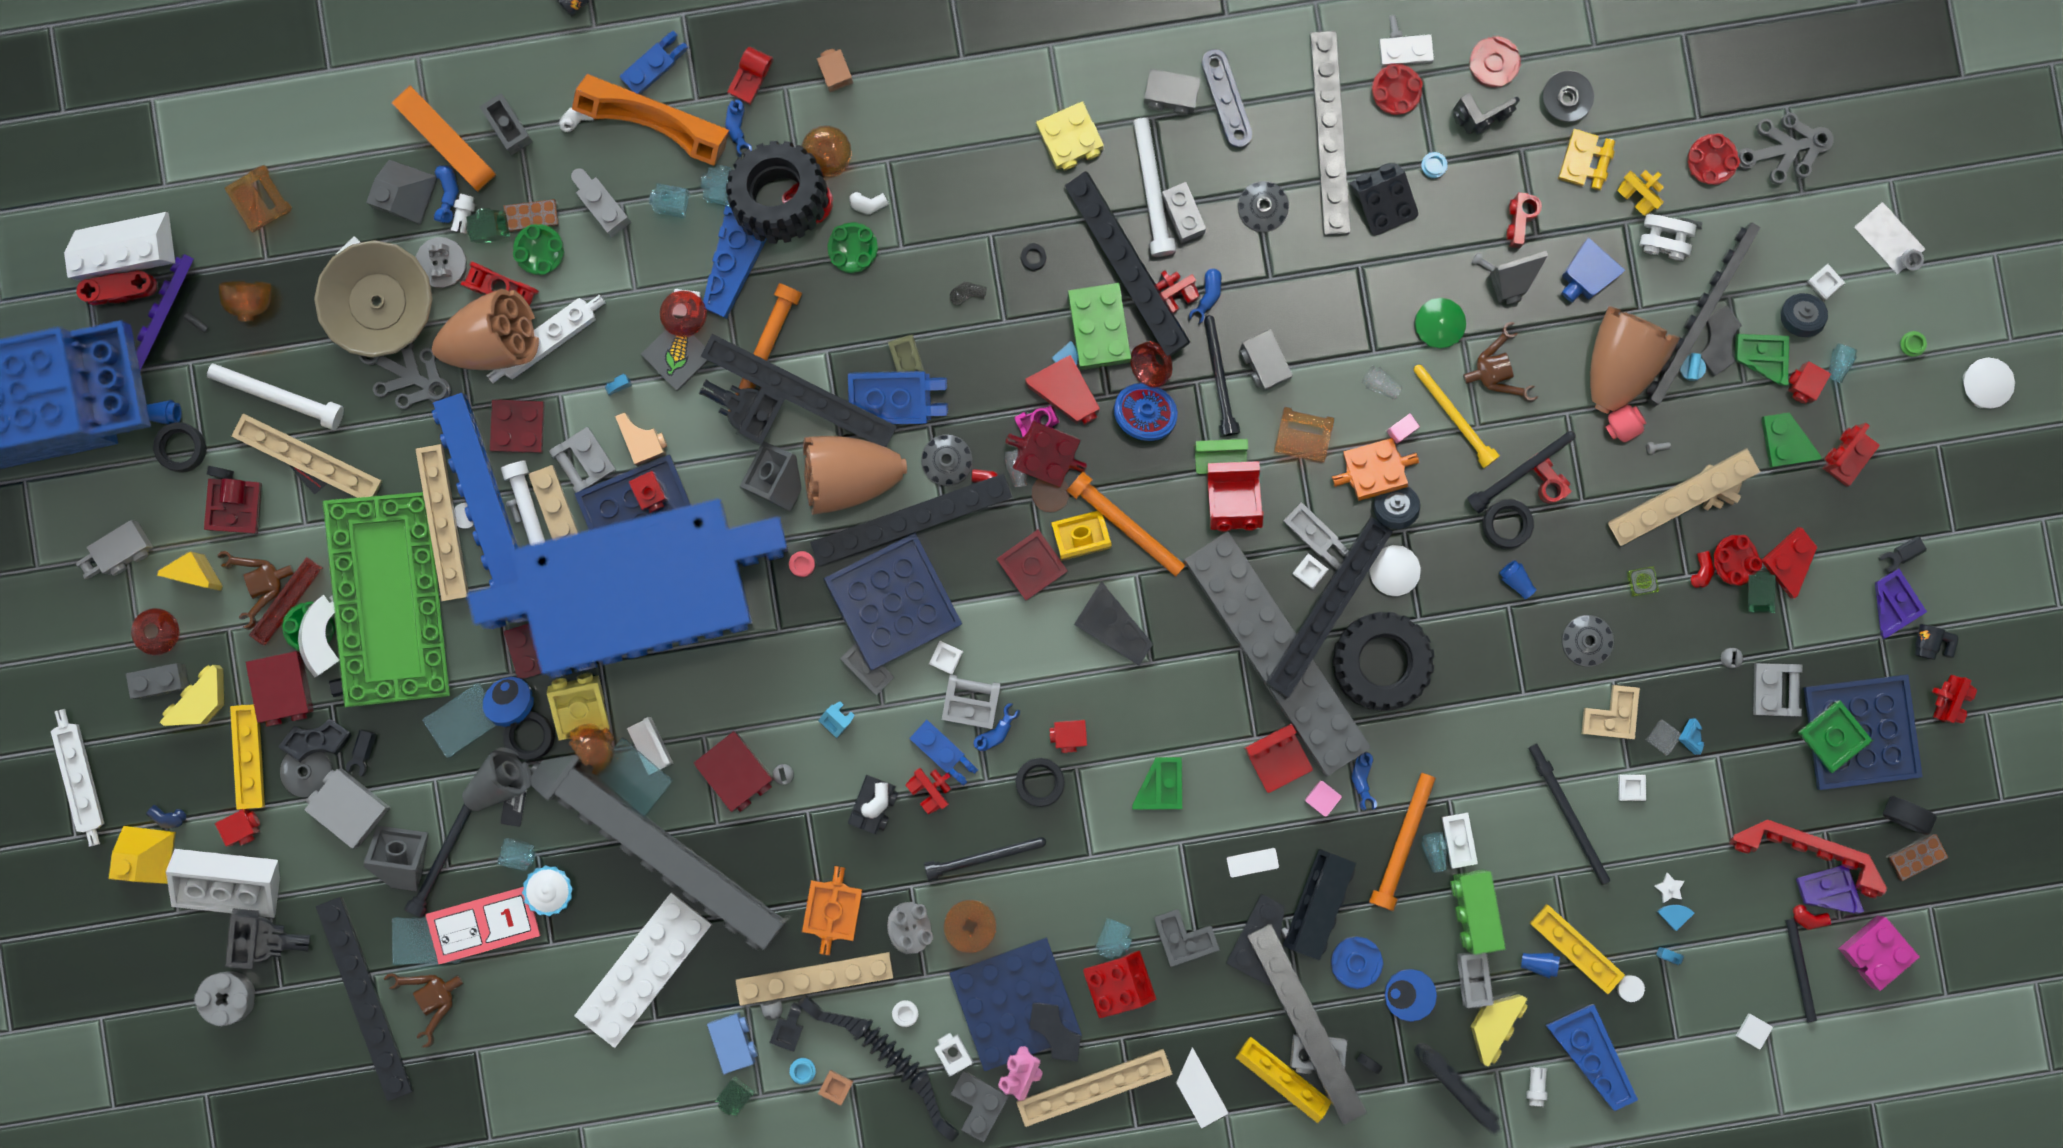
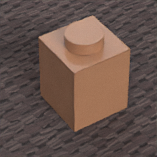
M830 49L821 53V57L817 58L829 92L853 83L841 49L837 51Z

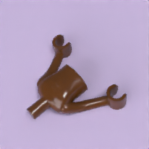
M1508 322L1502 328V334L1478 356L1477 370L1463 374V378L1466 384L1481 380L1482 384L1491 391L1520 395L1525 401L1532 402L1538 396L1530 398L1526 392L1529 389L1535 388V386L1530 385L1524 389L1498 384L1514 378L1512 366L1506 352L1491 356L1507 339H1512L1518 334L1507 333L1506 328L1515 324L1514 322Z
M221 551L218 554V558L226 556L229 558L225 564L221 565L223 568L229 569L233 565L259 567L254 571L243 574L252 599L262 596L248 613L245 612L239 616L241 620L250 618L249 624L244 625L242 628L251 630L256 626V614L280 593V580L294 575V570L291 565L276 570L275 566L267 560L238 558L226 551Z
M387 974L384 978L385 981L392 977L396 979L395 985L389 989L395 990L401 985L427 983L422 988L413 992V995L426 1016L439 1009L425 1032L417 1035V1039L427 1035L428 1043L422 1047H431L434 1043L432 1033L453 1005L451 991L463 984L462 979L458 975L445 983L437 975L400 977L397 974Z

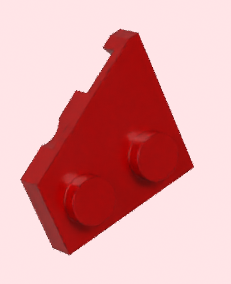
M1797 527L1761 560L1790 598L1798 596L1817 546L1802 527Z

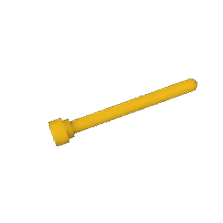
M1416 365L1414 367L1415 374L1478 452L1477 456L1479 459L1477 461L1481 466L1485 468L1500 457L1494 448L1491 449L1489 445L1485 446L1422 365Z

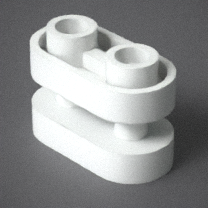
M1646 215L1644 226L1651 229L1650 235L1643 234L1641 236L1639 246L1644 248L1643 252L1658 255L1659 252L1669 254V258L1680 261L1684 260V257L1690 256L1692 245L1685 243L1686 237L1695 236L1697 227L1695 224L1659 215ZM1661 232L1674 234L1676 235L1675 240L1669 238L1660 237Z

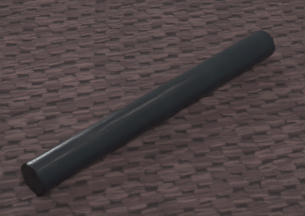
M1794 918L1786 919L1806 1021L1815 1022L1817 1017L1797 922Z

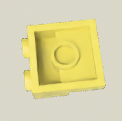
M1083 101L1036 122L1057 170L1062 167L1063 170L1073 168L1078 164V160L1085 157L1087 160L1099 156L1101 154L1100 151L1104 148L1103 142L1094 122L1092 123Z
M584 673L577 676V680L567 682V679L560 678L551 682L552 685L547 688V696L559 740L610 730L599 675L593 677L591 673Z

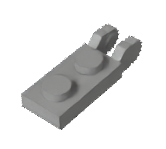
M1301 502L1283 522L1319 557L1322 556L1324 560L1337 570L1340 564L1326 550L1332 544L1342 556H1346L1349 550Z

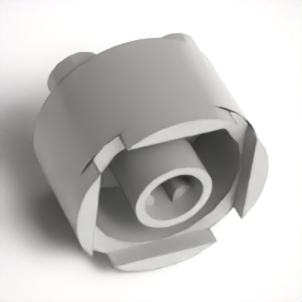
M226 971L205 979L199 986L194 999L200 1015L207 1022L216 1026H224L241 1021L251 1013L254 1007L255 988L252 982L242 973ZM223 994L229 995L227 1003L223 1001Z

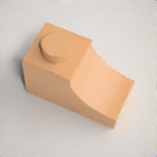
M626 413L615 416L635 465L640 466L666 455L664 448L668 446L662 433L658 434L654 428L651 430L638 428L632 423Z

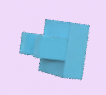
M840 701L834 705L832 704L818 720L836 738L843 733L855 716L852 712L844 716L839 711L843 706Z

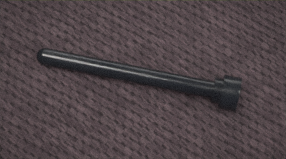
M1207 315L1204 321L1223 419L1220 420V436H1232L1241 433L1239 422H1236V419L1232 417L1215 319L1212 315Z
M1568 431L1483 492L1481 490L1480 492L1475 491L1467 497L1472 507L1478 514L1488 508L1487 505L1493 497L1575 440V433Z
M463 804L417 896H413L412 900H408L404 910L413 915L423 918L428 909L426 908V899L472 811L465 804Z
M1039 837L941 864L939 861L934 862V860L924 862L928 882L939 880L938 877H942L943 873L1044 847L1046 839Z

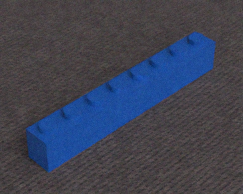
M459 393L433 402L435 410H432L433 418L437 425H441L443 434L440 435L441 442L445 449H449L451 458L448 459L452 472L457 473L459 482L456 483L458 492L461 497H465L468 505L465 507L466 516L469 522L473 521L476 531H473L474 540L477 546L481 545L484 555L481 556V560L485 570H489L492 577L489 580L490 587L519 581L512 554V549L518 548L468 396L464 393Z

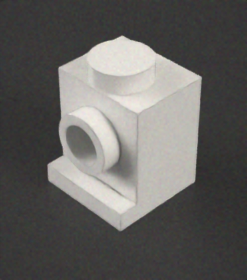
M949 1033L937 1040L939 1045L935 1047V1050L949 1076L973 1064V1060L958 1034L953 1037ZM951 1047H955L958 1050V1054L954 1057L948 1054V1049Z

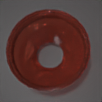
M682 290L671 293L665 298L660 308V319L664 328L672 335L682 338L690 337L699 332L704 326L707 317L704 302L698 295L690 291ZM679 304L685 305L687 309L686 315L681 319H677L673 315L674 307Z
M1147 341L1133 349L1130 361L1131 367L1136 377L1143 384L1156 388L1162 386L1170 379L1173 370L1172 359L1170 356H1166L1158 343ZM1156 353L1162 356L1164 360L1163 366L1156 361Z
M158 608L148 609L140 613L135 618L131 628L134 644L142 652L150 655H161L170 651L176 645L180 633L176 618L170 612ZM151 623L155 624L158 628V634L153 639L147 638L144 633L145 627Z

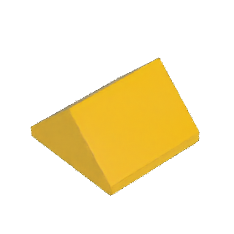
M1099 511L1051 522L1061 561L1111 549L1112 547L1103 515Z
M191 551L160 569L157 574L158 576L220 591L223 587L205 555Z

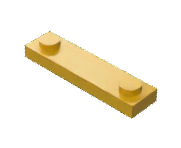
M254 704L230 706L236 809L265 807L260 723H257Z
M1546 904L1529 923L1606 994H1609L1625 976L1624 973L1549 905Z
M1250 1037L1243 1045L1236 1059L1315 1122L1321 1121L1331 1105L1330 1099Z

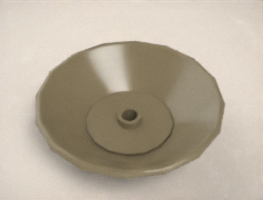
M372 240L352 244L331 258L319 276L314 300L318 321L331 341L349 353L374 358L397 353L416 340L428 322L433 298L429 277L415 256L396 244ZM380 297V305L375 306L373 303L374 299Z

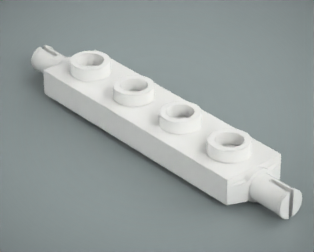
M600 295L588 303L578 298L534 330V336L539 337V345L533 360L522 365L493 370L487 374V377L493 384L504 375L513 380L594 322L596 319L593 312L606 303Z
M66 709L54 712L58 727L51 731L76 831L86 832L89 847L100 844L96 829L104 824L80 727L78 724H69Z

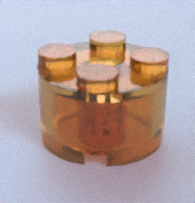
M965 899L953 905L947 913L944 921V932L949 943L957 950L967 953L978 952L987 947L993 940L996 932V918L991 908L985 903L975 899ZM967 919H970L971 922H977L974 932L970 933L969 929L965 930L963 928L966 925Z

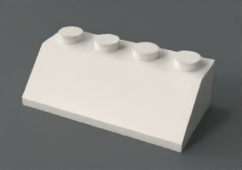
M163 212L76 230L64 252L67 277L82 281L113 273H126L175 263L169 213Z
M174 850L166 870L172 907L232 913L233 908L257 910L261 917H275L280 882L278 860L192 850Z

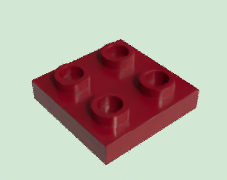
M208 479L204 530L258 534L262 483L235 479Z

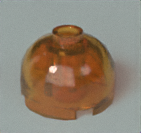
M830 125L818 126L804 137L801 146L806 149L807 153H811L816 158L824 177L839 175L849 166L852 147L848 137L840 129Z
M245 281L222 282L219 284L221 305L229 314L238 316L239 321H253L255 315L264 313L270 305V283L254 281L255 284L245 283Z
M586 723L577 726L565 735L566 738L572 739L569 744L585 766L589 763L594 769L591 772L597 776L611 764L615 753L612 742L615 738L606 727L602 730L596 724Z

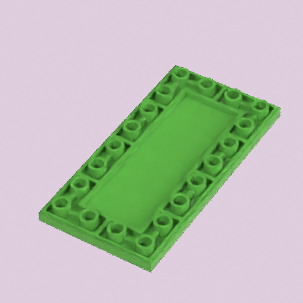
M423 492L322 501L344 707L450 696L436 565Z

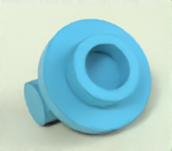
M1691 353V355L1687 356L1680 368L1681 375L1690 381L1700 379L1706 371L1705 362L1701 358V354Z

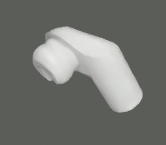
M570 108L561 117L559 124L562 131L570 132L581 120L594 121V118Z
M855 192L849 198L851 207L864 214H872L889 204L883 193L873 199L861 196V193Z
M875 783V798L868 804H863L861 808L863 816L875 818L887 808L888 783Z

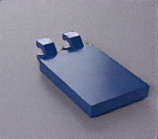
M926 371L848 373L849 402L892 424H926L927 420H931V416H947L948 403L931 404L930 400L931 390H946L947 377L930 378V374H926Z

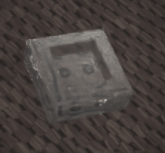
M1661 719L1646 738V741L1668 756L1679 741L1681 733Z

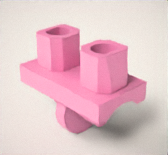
M1026 1046L1019 1047L1017 1055L1009 1057L1007 1065L1010 1072L1008 1076L1001 1077L999 1088L1005 1094H1013L1019 1101L1025 1100L1032 1081H1039L1042 1077V1071L1038 1068L1041 1061L1032 1056Z

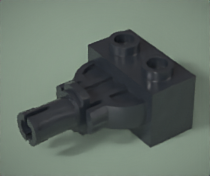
M707 379L702 385L707 389L702 387L699 391L700 395L722 406L718 412L727 416L729 423L737 430L735 434L756 445H762L785 400L783 397L763 387L758 388V390L753 388L739 389L732 385L731 391H728L709 382Z
M233 908L230 918L225 967L252 969L254 962L266 960L270 956L281 957V952L284 950L308 952L310 935L286 934L284 926L274 925L267 918L260 917L257 910Z

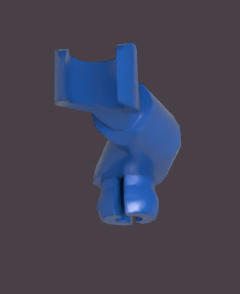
M735 99V102L732 100L728 106L725 127L729 130L728 134L733 143L737 144V156L741 158L740 150L746 148L752 151V147L744 141L745 137L740 128L744 114L743 103Z
M438 166L435 170V175L441 180L444 194L441 200V208L435 212L434 220L448 223L453 219L450 207H453L459 189L453 169L449 166Z
M1209 269L1205 273V295L1200 300V305L1191 310L1189 314L1190 320L1192 314L1198 311L1202 314L1199 323L1203 322L1206 310L1210 309L1220 297L1221 273L1219 270Z
M1007 704L1004 708L1003 719H1000L995 729L977 736L974 740V747L979 751H986L1002 743L1011 727L1012 719L1019 717L1020 710H1017L1011 716L1008 710L1013 704Z
M1367 752L1356 758L1351 776L1357 793L1361 795L1362 800L1359 806L1363 811L1366 810L1365 800L1371 802L1373 810L1377 807L1376 800L1369 794L1370 788L1367 778L1372 766L1373 757Z

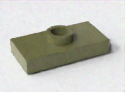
M913 334L888 341L897 372L924 371Z

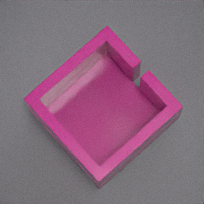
M1878 915L1838 948L1853 967L1859 968L1857 972L1869 986L1879 991L1919 958V955L1886 917Z

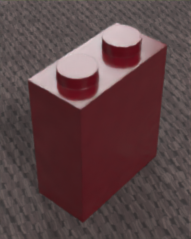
M299 651L245 662L257 723H266V727L282 724L281 719L291 717L292 721L307 719V714L314 712L305 663Z
M737 731L730 733L693 763L731 812H734L736 809L742 812L752 804L749 800L757 793L759 796H762L772 788L770 783L774 778Z

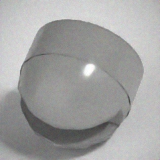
M1909 249L1903 252L1901 263L1909 270H1917L1923 265L1924 256L1918 250ZM1908 256H1910V259L1913 263L1912 265H1910Z
M1737 648L1725 649L1721 654V662L1727 668H1737L1743 661V655ZM1732 651L1736 652L1735 664H1731Z
M780 764L774 769L773 778L778 784L786 785L793 780L794 771L789 765ZM780 768H784L786 776L785 781H782L781 774L779 771Z
M780 999L769 1000L760 1005L764 1017L768 1020L778 1019L782 1014Z

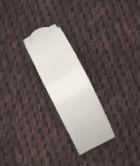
M324 595L316 600L309 607L300 624L298 636L299 650L305 665L314 678L339 661L328 645L325 636L327 622L334 614L332 596L329 597L332 601L331 603H329Z

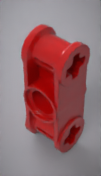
M472 261L469 264L471 268L466 280L461 282V286L484 295L494 292L493 289L496 283L505 282L506 290L518 292L528 303L529 307L534 295H538L539 290L527 284L516 282Z
M139 270L113 273L103 277L82 280L78 284L76 292L81 300L91 305L120 303L131 299L152 296L157 290V281L153 276Z

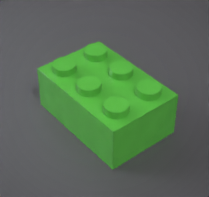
M1119 283L1068 290L1079 370L1130 363L1131 355Z
M1482 869L1454 874V881H1450L1453 897L1456 896L1459 906L1455 907L1457 921L1461 922L1463 926V932H1460L1462 947L1474 955L1505 949L1491 871Z

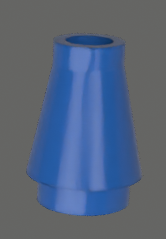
M172 400L147 405L150 421L168 425L175 422L179 423L181 419V406Z
M1514 560L1500 571L1502 581L1518 592L1524 599L1529 598L1535 593L1536 588L1533 586L1522 563L1518 564Z
M1523 953L1521 968L1550 979V976L1557 977L1560 957L1554 956V953Z

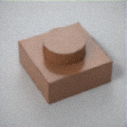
M830 1069L818 1094L842 1105L853 1081Z

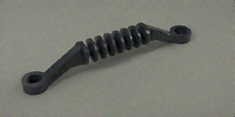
M807 995L801 998L798 1004L814 1019L845 1027L854 1036L856 1041L864 1037L865 1040L862 1047L872 1044L871 1055L880 1051L879 1062L888 1058L885 1067L889 1068L895 1065L894 1075L903 1072L902 1083L908 1079L912 1080L909 1089H913L924 1099L935 1128L951 1142L959 1136V1132L941 1117L928 1070L925 1068L918 1072L919 1062L910 1065L909 1062L912 1055L902 1058L903 1047L894 1051L896 1041L886 1044L889 1035L885 1034L879 1037L880 1027L871 1030L872 1019H861L838 1013L824 1012Z

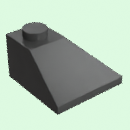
M388 160L374 179L366 203L374 209L421 225L437 177Z
M1547 251L1499 265L1490 273L1499 303L1506 301L1507 305L1522 300L1521 296L1529 290L1548 257Z
M763 441L740 487L781 508L791 511L802 489L796 455Z
M572 755L543 760L541 764L536 762L530 770L532 776L531 785L547 800H556L558 796L554 792L572 768H580L587 758L584 755Z
M377 826L364 861V867L391 888L417 891L423 874L428 832Z

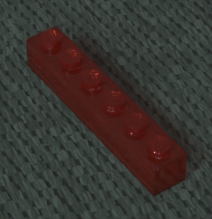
M306 557L249 636L261 645H266L282 624L284 616L297 604L323 567L311 558Z

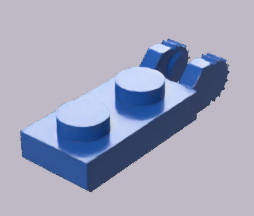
M675 31L667 34L659 44L656 43L619 76L632 92L637 94L643 93L686 52L688 46L685 43L678 45L670 55L665 52V49L678 37Z
M928 720L909 738L946 773L949 772L963 786L967 783L966 778L953 768L960 760L974 774L978 771L964 757L965 754Z

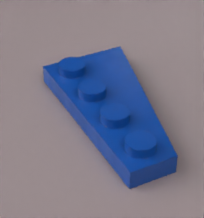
M725 205L724 221L720 227L717 250L714 252L713 268L708 278L702 307L727 319L767 239L765 238L762 242L756 240L754 235H748L744 232L742 226H739L731 207Z
M1594 1004L1545 1025L1612 1110L1616 1111L1638 1101Z

